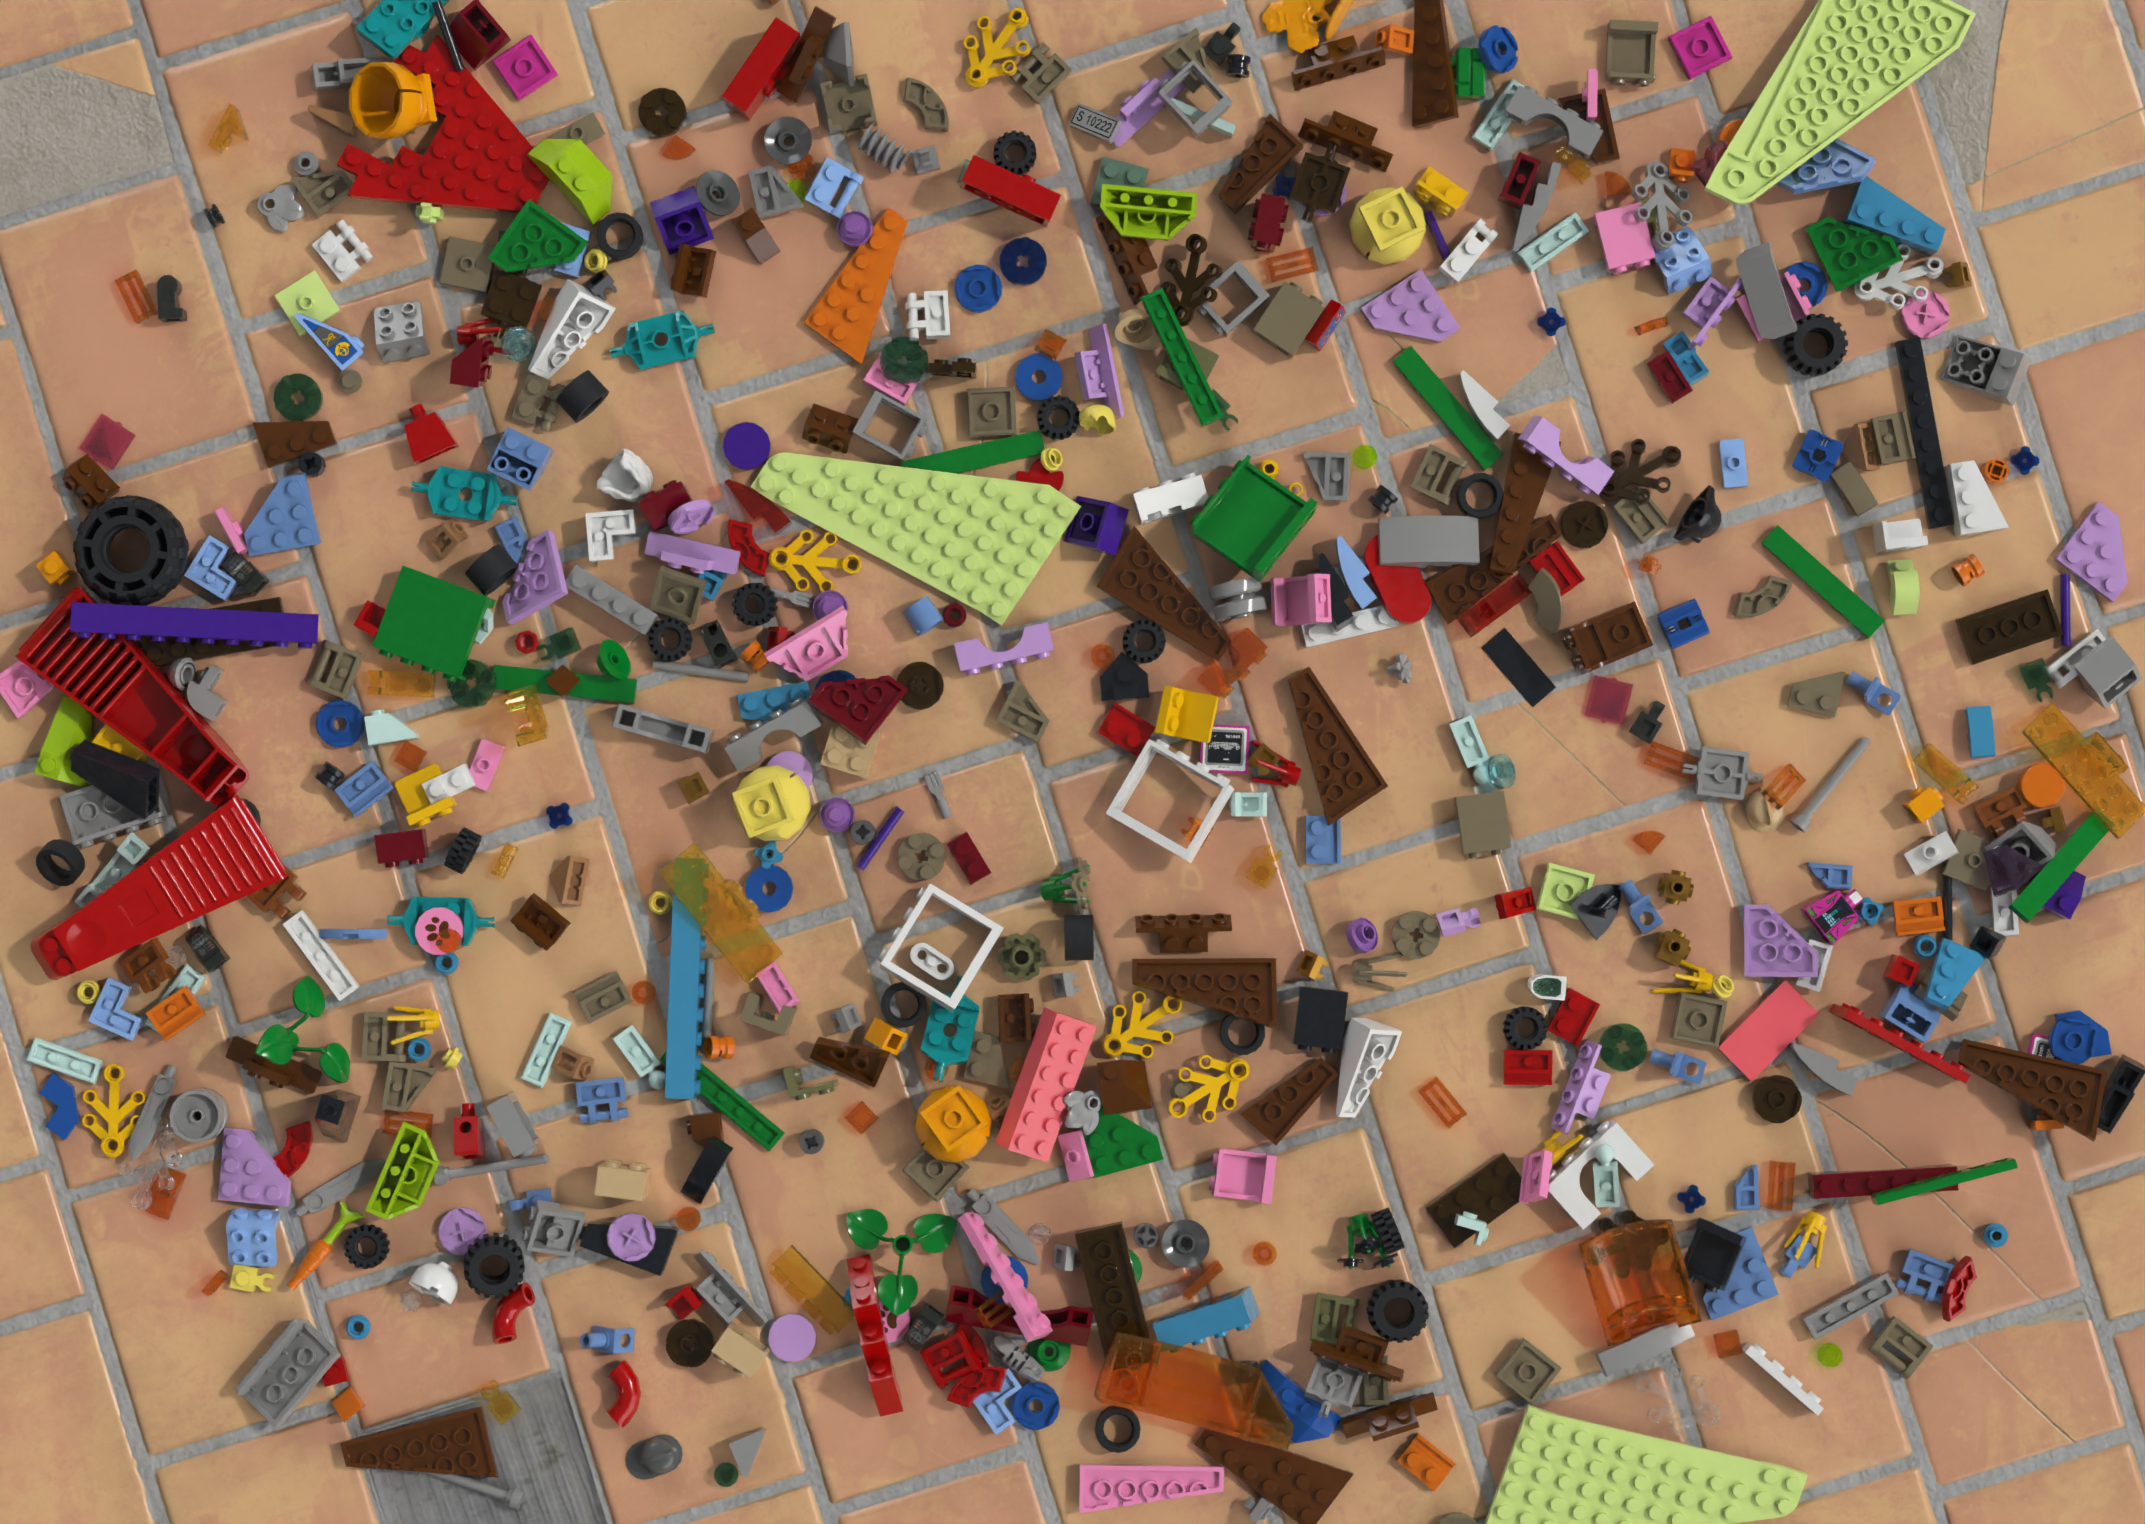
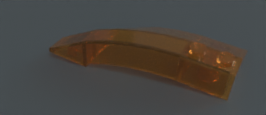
M1118 1331L1100 1370L1094 1392V1397L1100 1403L1170 1418L1241 1438L1245 1441L1288 1450L1294 1428L1259 1368L1198 1350Z

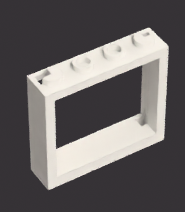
M1149 739L1106 814L1192 863L1234 788L1229 785L1231 780L1218 773L1217 777L1209 773L1210 768L1198 762L1194 765L1189 762L1190 757L1178 750L1175 754L1168 750L1170 745L1158 739L1155 743ZM1156 753L1221 789L1220 794L1187 849L1122 812Z
M930 883L927 889L922 887L915 899L919 901L916 907L908 909L903 918L906 921L903 928L897 927L891 937L894 943L890 949L885 947L878 960L882 961L879 968L953 1013L1004 928ZM931 895L991 931L950 998L891 962Z

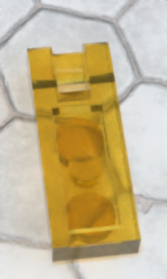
M369 670L368 672L370 687L367 688V694L434 698L436 674ZM380 678H386L385 688L380 687Z
M1927 743L1913 759V762L1962 805L1968 800L1967 796L1971 792H1975L1979 787L1931 743ZM1961 781L1964 786L1959 791L1955 786Z

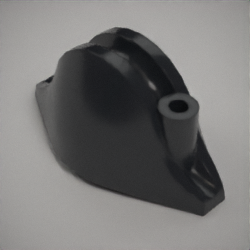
M1708 485L1689 505L1673 538L1679 541L1690 538L1694 542L1700 543L1703 538L1713 535L1718 530L1721 524V512L1716 505L1715 489L1712 486Z

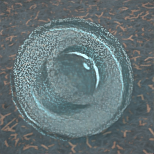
M521 326L509 329L501 339L503 353L508 359L513 361H524L530 358L537 347V341L532 331Z
M1493 755L1486 763V775L1494 788L1500 790L1509 788L1514 784L1516 771L1512 760L1507 755Z

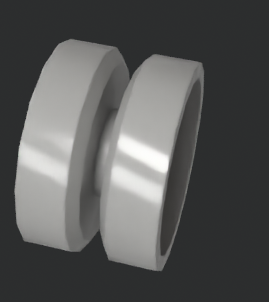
M1253 577L1209 587L1211 600L1216 602L1227 601V603L1217 605L1213 609L1215 620H1234L1266 610L1267 606L1264 597H1249V594L1256 593L1262 589L1261 582H1258Z
M207 1088L190 1090L178 1096L172 1104L169 1114L170 1124L176 1135L185 1141L193 1143L204 1142L221 1134L227 1126L230 1116L228 1104L223 1096L215 1090ZM197 1112H200L202 1117L197 1116Z

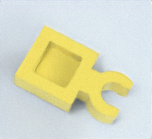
M234 1264L230 1288L254 1292L256 1286H259L262 1291L269 1292L273 1287L266 1286L264 1280L265 1278H275V1274L267 1272L259 1275L260 1267Z

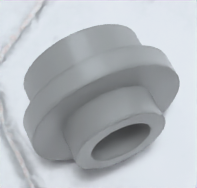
M302 152L296 156L294 166L301 175L310 176L317 171L319 162L313 153ZM305 159L310 160L308 167L302 166V162Z

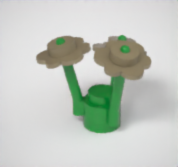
M1077 857L1076 869L1059 876L1050 877L1049 881L1041 883V895L1045 901L1052 900L1053 903H1075L1078 907V914H1083L1084 909H1087L1089 904L1087 890L1088 874L1091 873V870L1086 860L1083 861L1081 857ZM1072 876L1073 880H1071L1070 884L1063 885L1062 882H1059ZM1071 889L1074 891L1076 898L1061 896L1064 895L1065 890Z

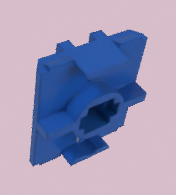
M1809 429L1792 467L1822 482H1827L1844 445L1820 432ZM1816 449L1824 453L1820 462L1812 459Z
M1695 598L1657 614V619L1672 650L1710 633ZM1686 617L1690 627L1681 630L1677 621Z

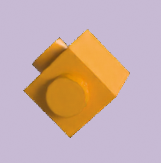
M53 551L36 565L47 581L55 586L64 585L72 578L71 575L76 572L66 557L58 551Z
M1921 786L1909 794L1912 798L1902 804L1916 823H1923L1945 806L1942 803L1943 797L1936 788H1922Z
M875 1017L864 1039L897 1056L908 1034Z

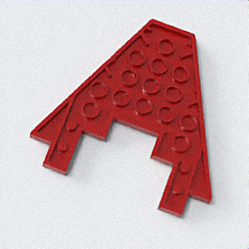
M435 35L426 53L408 45L396 60L393 61L406 67L415 76L430 74L431 85L434 86L432 92L436 114L445 118L425 155L422 156L402 145L392 165H389L348 143L337 162V167L357 176L348 192V197L410 204L426 202L432 203V206L519 213L528 199L535 204L538 203L550 181L527 156L534 149L468 69L464 66V70L455 72L446 43L438 35Z

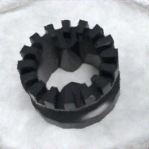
M215 204L212 205L211 209H204L209 222L214 228L217 227L218 223H225L223 216H221L222 214H219L220 210H218Z

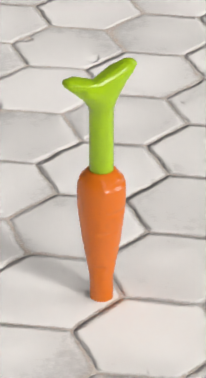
M340 1201V1218L324 1239H319L312 1245L287 1286L294 1291L328 1257L332 1250L331 1244L349 1223L363 1219L364 1215L349 1211L347 1205Z

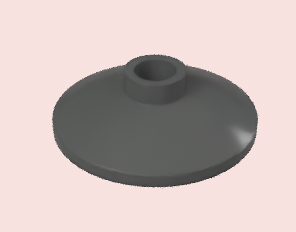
M781 117L768 126L764 135V145L769 156L776 162L795 164L803 160L809 153L812 137L809 128L801 120L795 117ZM787 138H791L793 140V144L791 146H786L784 144V141Z
M711 170L703 173L697 180L696 194L705 210L718 216L729 215L736 210L740 202V191L735 181L729 175L721 171Z
M1182 1219L1172 1223L1165 1230L1162 1237V1250L1165 1257L1172 1264L1183 1268L1193 1267L1201 1263L1208 1254L1210 1247L1209 1236L1204 1227L1198 1222ZM1184 1238L1190 1240V1244L1187 1247L1181 1245V1240Z

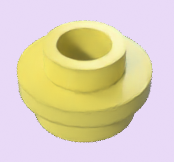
M601 249L590 250L585 255V266L594 273L604 271L607 266L605 252Z
M1051 447L1043 449L1041 452L1042 465L1048 471L1057 470L1063 462L1061 452Z
M656 891L649 898V907L655 914H666L672 908V897L665 891ZM659 898H663L665 900V905L663 907H659L657 905V900Z
M1725 975L1716 976L1713 978L1711 988L1716 996L1726 999L1731 996L1734 984Z
M85 980L78 985L76 994L82 1003L92 1004L98 1000L101 988L97 982ZM88 987L92 988L93 990L92 996L86 995V989Z
M454 1047L452 1050L450 1048L446 1050L441 1059L444 1062L442 1067L453 1070L457 1066L463 1055L459 1052V1048Z

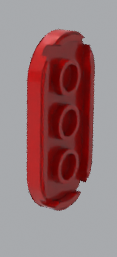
M1376 535L1368 542L1363 555L1365 567L1370 572L1369 576L1389 617L1395 621L1402 622V624H1414L1424 618L1429 612L1431 606L1429 589L1418 567L1379 565V538Z

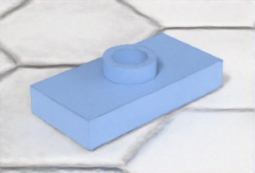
M1743 438L1718 441L1723 489L1748 486Z

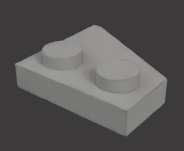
M773 166L748 171L760 219L804 208L801 200Z
M1304 452V457L1324 501L1348 502L1350 453Z

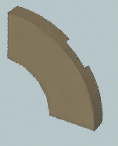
M907 77L904 103L913 105L921 112L924 118L925 129L949 132L947 110L938 94L927 84Z
M1541 568L1528 589L1535 595L1538 603V613L1535 621L1552 634H1555L1562 622L1564 605H1562L1560 588L1557 582L1547 570Z
M1769 575L1765 584L1757 591L1751 593L1740 592L1734 616L1755 617L1771 611L1784 600L1793 581Z

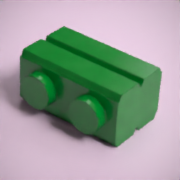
M1457 48L1455 55H1451L1452 69H1455L1454 85L1456 100H1483L1485 97V65L1480 57L1479 48Z

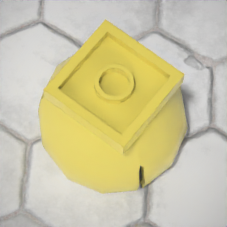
M1403 186L1398 189L1389 187L1370 191L1356 203L1349 222L1352 241L1364 257L1370 252L1368 260L1384 265L1405 261L1421 246L1427 227L1422 207L1410 193L1405 192Z
M780 765L757 767L742 778L737 791L732 793L735 817L749 838L755 836L766 842L789 839L803 828L811 809L809 789L799 774Z

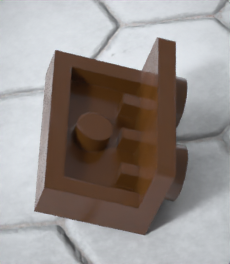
M681 243L676 254L674 274L671 277V290L682 295L707 298L716 251L691 247Z
M813 403L804 424L802 438L810 443L819 444L833 451L846 454L858 419Z
M88 454L65 469L62 478L65 487L69 491L74 492L87 509H93L95 506L104 503L105 500L118 493L120 489Z
M535 893L528 898L519 912L510 920L520 932L525 933L537 946L546 951L559 940L571 924Z
M1029 993L997 995L999 1043L1031 1041V1037L1035 1034L1034 1022H1030V1013L1034 1012L1033 998H1029Z

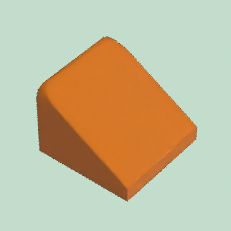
M351 1387L331 1402L343 1422H346L365 1406L364 1402Z

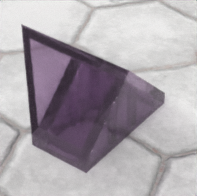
M2007 845L1983 852L1995 897L2018 890L2044 867Z

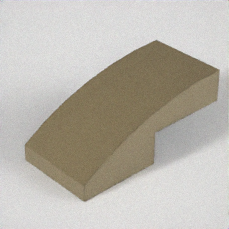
M1851 461L1831 473L1830 478L1842 492L1844 500L1857 517L1878 505L1871 490Z

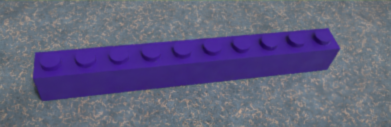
M72 602L70 632L76 633L77 638H91V634H101V639H116V635H125L126 640L139 641L141 636L150 637V641L165 642V637L175 638V642L190 643V639H200L202 644H214L215 640H224L225 645H239V641H249V646H264V642H271L273 647L287 648L288 643L298 644V648L312 649L313 645H318L319 614Z

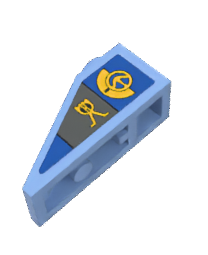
M297 313L294 315L298 322L342 371L365 353L362 349L365 344L356 334L352 337L349 333L304 314Z

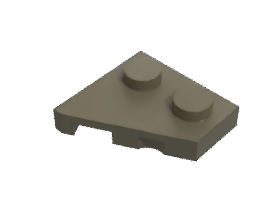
M1197 28L1166 52L1161 59L1175 75H1177L1176 70L1184 62L1189 64L1194 60L1211 78L1212 74L1209 65L1206 63V54L1204 48L1201 47ZM1193 73L1183 81L1184 85L1193 94L1203 86Z
M343 169L334 170L330 173H316L305 177L297 176L291 179L319 218L348 198V192L353 185Z
M1838 672L1792 683L1787 706L1835 717L1846 672Z
M1016 680L996 721L1039 742L1049 723V719L1022 683Z
M975 1031L963 1078L1008 1089L1009 1082L998 1036Z
M389 1061L381 1109L406 1113L436 1072V1068Z

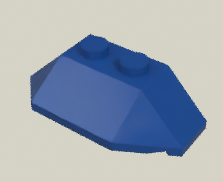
M1267 1359L1256 1372L1258 1382H1253L1257 1415L1294 1443L1327 1438L1343 1419L1342 1416L1330 1409L1327 1418H1323L1324 1412L1322 1417H1320L1318 1412L1322 1403L1305 1397L1306 1389Z

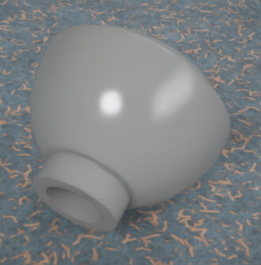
M178 658L171 664H167L164 668V676L168 678L172 686L179 690H187L190 680L195 681L197 669L191 658Z

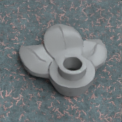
M280 185L272 193L267 192L259 197L257 202L258 210L261 214L267 216L268 223L273 229L286 232L288 221L300 219L305 215L303 207L294 200L298 192L297 187L293 185ZM267 200L273 201L274 207L267 208L265 202Z
M1075 1090L1068 1093L1063 1098V1102L1070 1107L1066 1116L1065 1126L1068 1128L1082 1127L1084 1134L1089 1135L1098 1125V1111L1102 1106V1097L1094 1090H1088L1084 1093ZM1091 1099H1093L1092 1106H1090Z

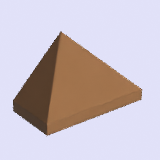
M1871 422L1854 424L1843 444L1844 447L1841 454L1862 471L1880 469Z
M567 856L549 875L559 903L581 906L589 859Z

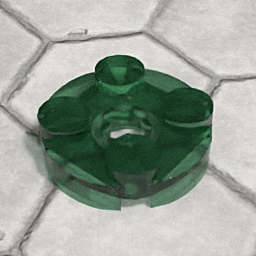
M902 336L892 339V342L883 347L880 356V366L885 378L902 384L918 382L928 366V353L925 348L923 350L918 345V341H911L909 337ZM906 356V360L910 361V363L902 364L898 359Z
M300 373L286 375L275 388V408L283 417L291 421H306L320 411L323 403V394L317 382L311 377ZM301 391L304 401L294 404L293 394Z
M469 659L462 676L466 677V680L457 678L456 683L447 680V686L452 694V699L457 704L470 708L486 705L494 693L496 674L484 662ZM474 677L476 686L469 690L467 680H472Z
M1627 1023L1610 1025L1600 1036L1598 1044L1602 1045L1599 1056L1608 1067L1617 1071H1628L1639 1066L1644 1061L1647 1054V1043L1642 1032L1637 1027ZM1625 1040L1629 1050L1623 1051L1620 1054L1616 1045Z

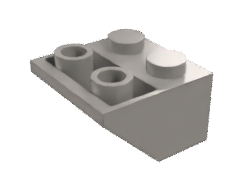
M2112 636L2100 643L2074 665L2087 695L2105 709L2142 680L2136 664Z

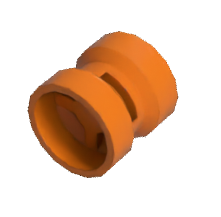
M1996 458L1984 463L1980 468V472L1985 482L1993 485L2007 478L2009 467L2004 460Z
M1974 554L1966 557L1963 563H1956L1951 566L1953 575L1962 586L1969 584L1972 578H1979L1985 574L1982 564Z
M756 640L739 656L744 662L751 664V669L755 673L760 672L770 662L764 655L765 652L761 649V645Z
M707 1035L705 1037L703 1052L706 1059H716L717 1057L731 1059L733 1057L735 1043L732 1036L723 1035L721 1038H717L715 1035Z

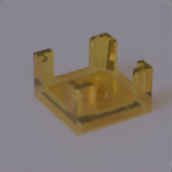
M533 684L508 691L507 696L509 698L504 700L507 711L511 712L525 708L526 717L529 722L519 726L520 734L516 735L518 747L546 739L549 726L536 685Z

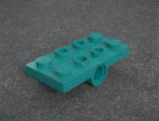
M382 0L356 28V33L391 60L395 61L415 38L419 39L426 33L432 19L436 16L432 3L438 0ZM441 0L443 7L450 0Z

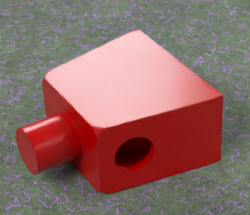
M422 404L409 408L414 421L407 423L404 427L414 463L419 465L459 447V444L438 413L432 412L427 415Z
M474 1103L460 1104L461 1117H456L453 1120L454 1156L461 1160L485 1158L483 1119L475 1116ZM471 1125V1130L466 1133V1128Z

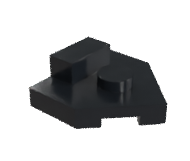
M1121 652L1100 676L1101 700L1149 698L1148 674Z

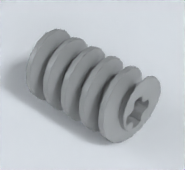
M874 123L871 124L863 134L858 149L863 151L867 148L866 155L869 157L875 153L874 161L879 162L882 160L881 166L884 168L890 165L889 172L894 173L900 170L913 151L910 150L904 154L905 145L902 144L896 148V139L890 143L887 142L889 134L887 133L880 137L882 129L878 128L873 132Z

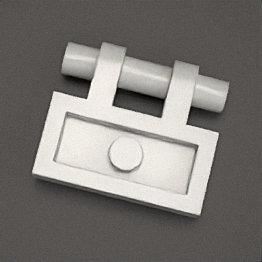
M341 220L336 224L341 231L337 237L329 230L315 241L312 246L340 281L344 283L361 269L356 262L358 258L362 257L367 263L373 256L368 251L369 247L365 242L362 243L356 236L355 229L351 225L348 226L344 220ZM347 240L355 248L351 253L343 246V243Z
M948 290L924 291V300H917L916 293H908L905 310L908 312L909 322L906 323L910 340H919V331H926V339L950 338ZM918 311H925V320L918 321Z

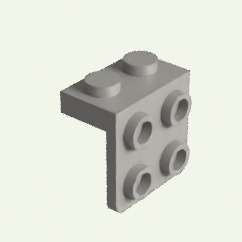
M420 301L378 307L374 310L376 346L383 363L430 354L423 329Z

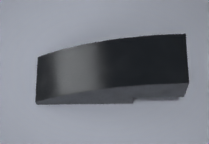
M1321 553L1319 554L1318 574H1330L1331 623L1338 632L1353 623L1354 616L1344 602L1348 598L1349 591L1325 554Z
M2122 1054L2108 1078L2103 1093L2098 1128L2109 1134L2134 1097V1090L2145 1074V1066Z
M712 1136L680 1192L701 1205L732 1152L733 1147Z

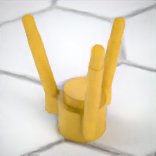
M1681 960L1680 965L1696 972H1692L1691 976L1674 973V977L1690 981V986L1693 987L1653 989L1652 993L1665 994L1679 993L1680 991L1701 994L1702 991L1709 992L1713 983V973L1706 972V968Z
M394 1006L393 1009L395 1011L416 1013L418 1015L386 1017L387 1021H418L419 1028H424V1030L392 1040L390 1042L391 1045L423 1035L433 1034V1029L440 1028L439 1011H431V1008L420 1009Z
M1556 1130L1551 1138L1543 1143L1546 1147L1542 1149L1552 1152V1166L1557 1162L1561 1164V1161L1568 1154L1572 1153L1574 1155L1580 1148L1569 1153L1565 1150L1583 1139V1135H1579L1561 1146L1558 1141L1555 1144L1553 1143L1562 1133Z
M1808 1211L1807 1216L1802 1217L1800 1224L1784 1245V1248L1788 1249L1801 1230L1805 1231L1794 1256L1795 1260H1798L1810 1234L1816 1236L1819 1232L1814 1263L1815 1268L1819 1267L1824 1234L1827 1230V1226L1824 1225L1826 1221L1824 1216Z

